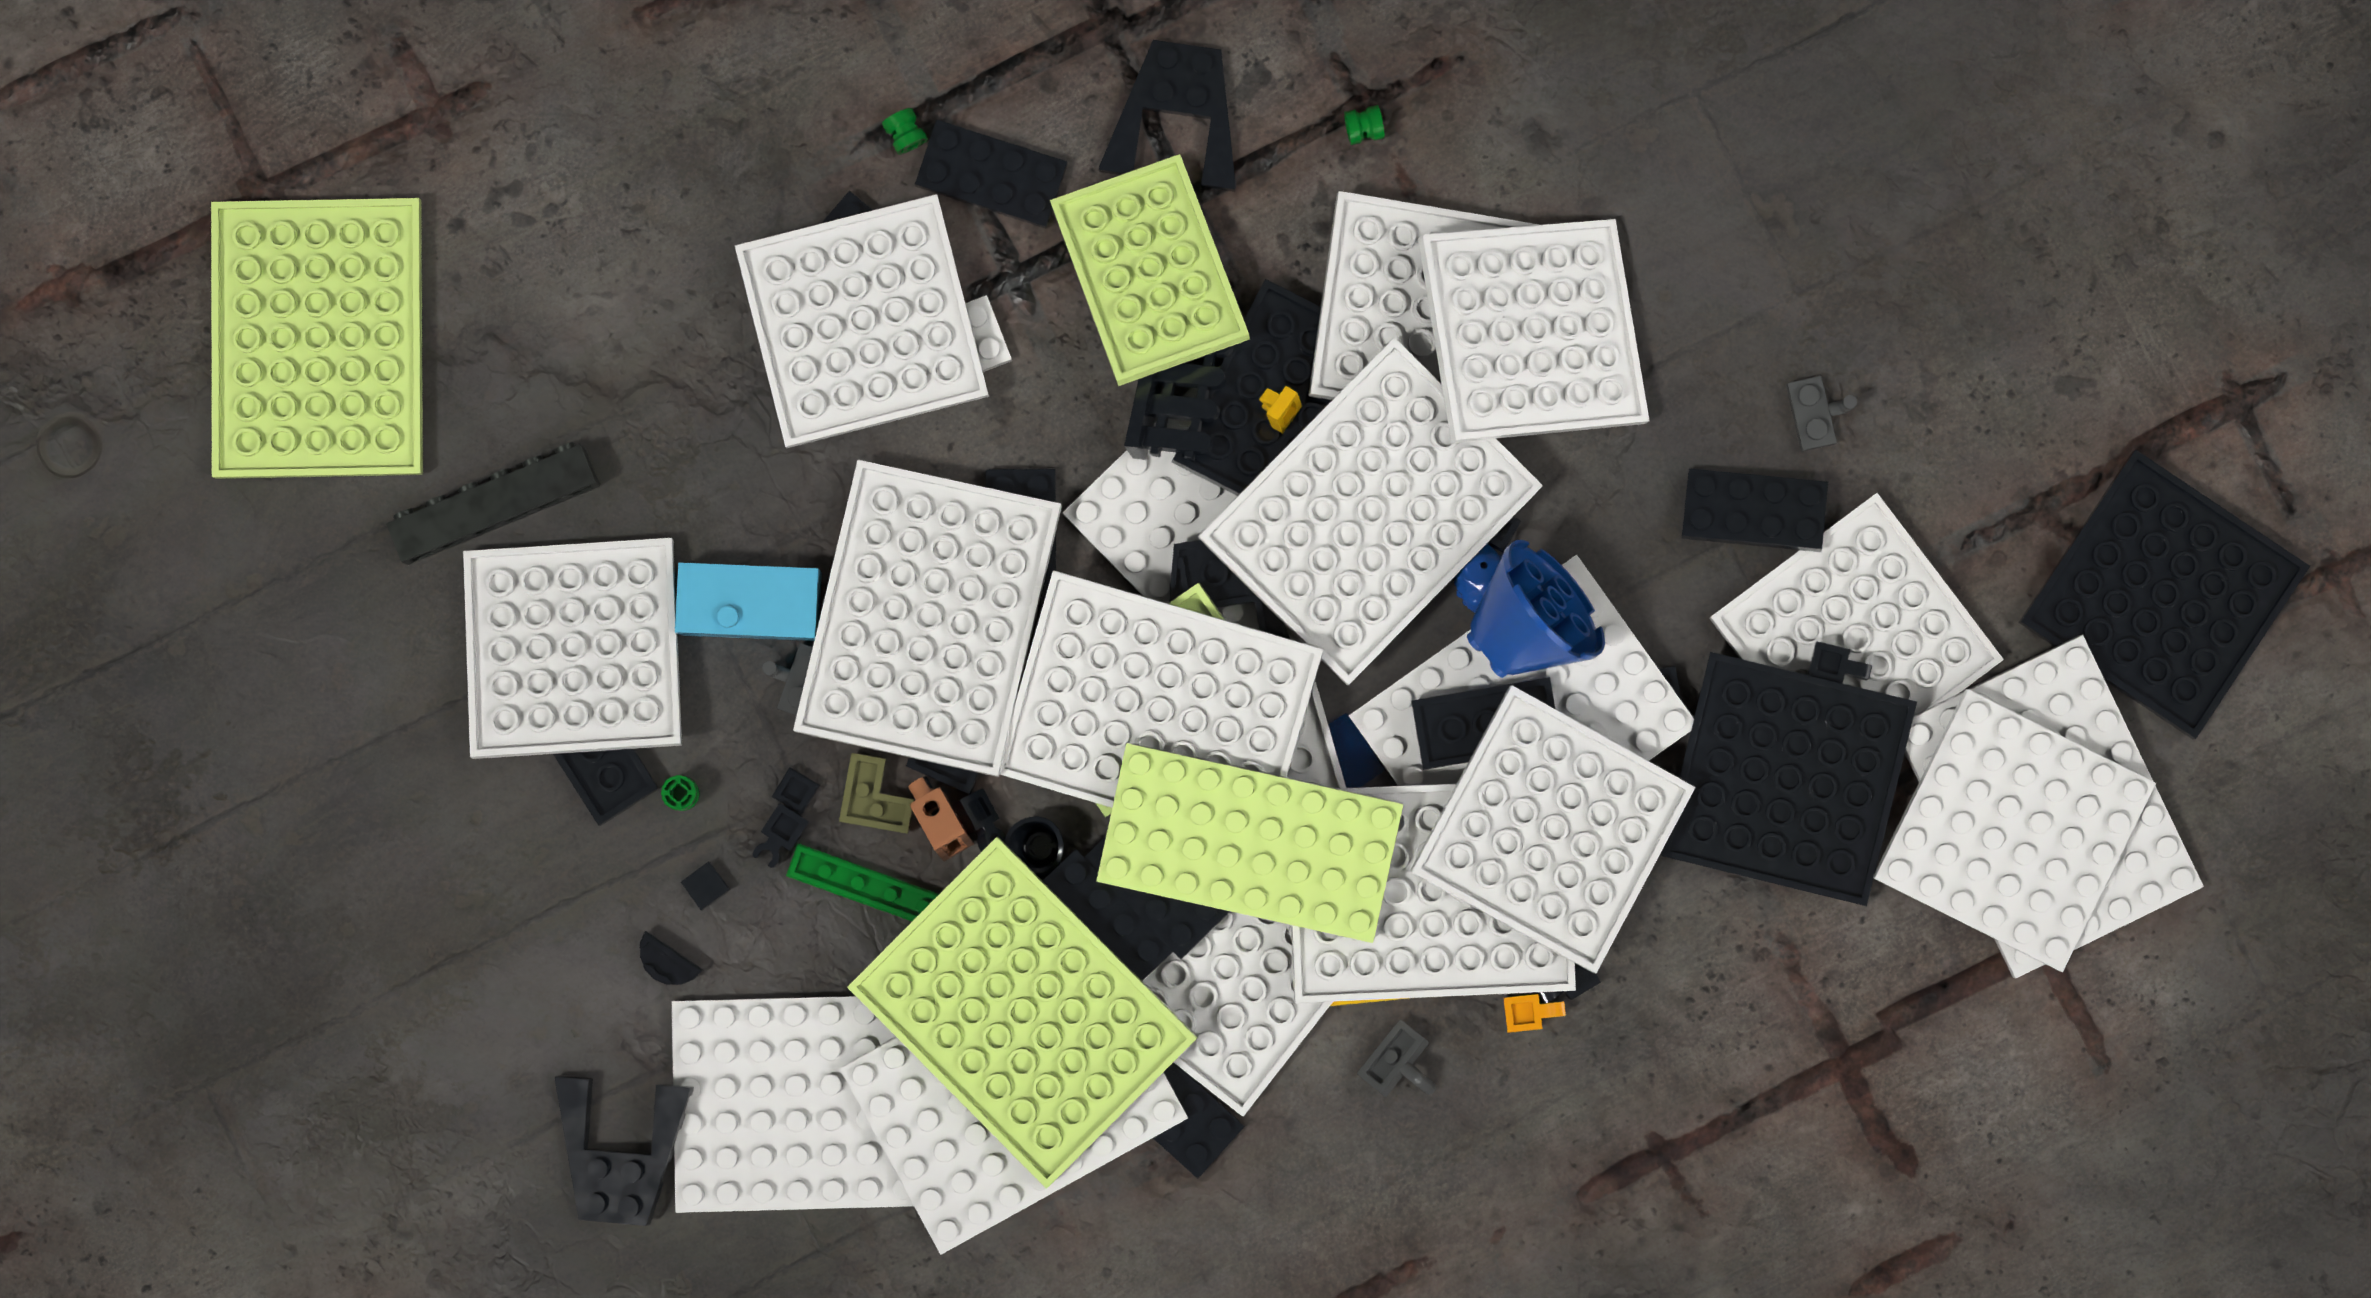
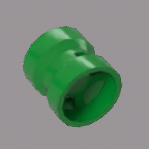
M1379 105L1369 106L1361 113L1355 109L1344 111L1350 145L1361 144L1364 138H1371L1374 141L1385 139Z
M912 108L898 111L882 122L886 133L893 135V146L898 155L908 153L920 147L928 140L924 130L915 125L917 117Z
M676 775L665 781L662 786L661 796L666 806L674 810L686 811L697 804L700 791L695 781L686 776Z

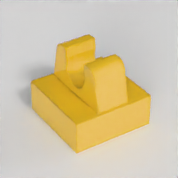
M1285 386L1280 394L1267 388L1259 398V401L1264 403L1262 408L1267 411L1266 415L1271 427L1282 434L1302 407L1298 393Z

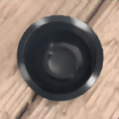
M1033 816L1022 819L1011 827L1005 838V844L1039 878L1048 876L1062 861L1064 853L1062 834L1059 828L1047 818Z

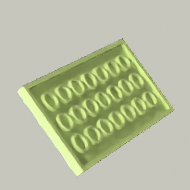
M1126 743L1096 882L1373 943L1404 804Z

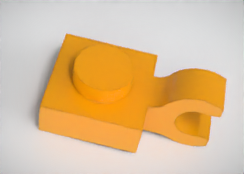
M1538 994L1503 998L1507 1033L1543 1029L1541 1018L1566 1016L1564 1001L1540 1004Z

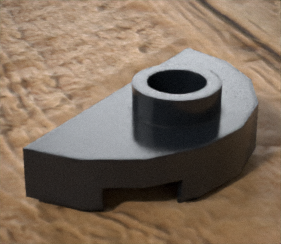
M648 931L644 932L639 947L640 958L644 970L654 980L666 985H682L694 980L704 971L701 967Z

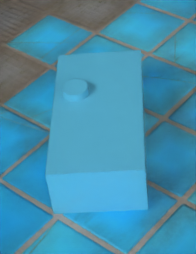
M678 563L675 633L682 636L815 641L820 620L822 572L818 568Z

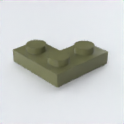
M851 753L839 822L909 834L913 812L910 804L915 800L881 794L887 759Z

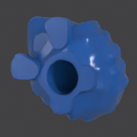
M1486 544L1459 571L1454 579L1457 596L1462 599L1463 605L1467 606L1473 613H1475L1501 559V556L1489 544Z

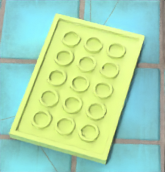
M1180 154L1050 200L1118 386L1250 340L1249 332Z

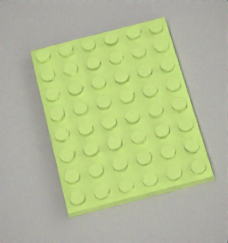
M419 198L211 202L212 477L222 479L423 475L421 200Z
M996 837L847 987L1046 1189L1198 1038L999 837Z

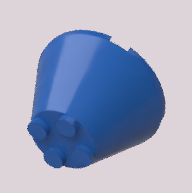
M1525 540L1513 541L1505 548L1471 620V632L1467 634L1470 645L1475 650L1483 652L1490 661V666L1494 673L1501 678L1507 674L1516 675L1592 660L1600 655L1605 647L1603 628L1599 626L1596 629L1590 616L1595 612V609L1584 591L1555 558L1542 548L1537 552L1527 547L1530 544Z

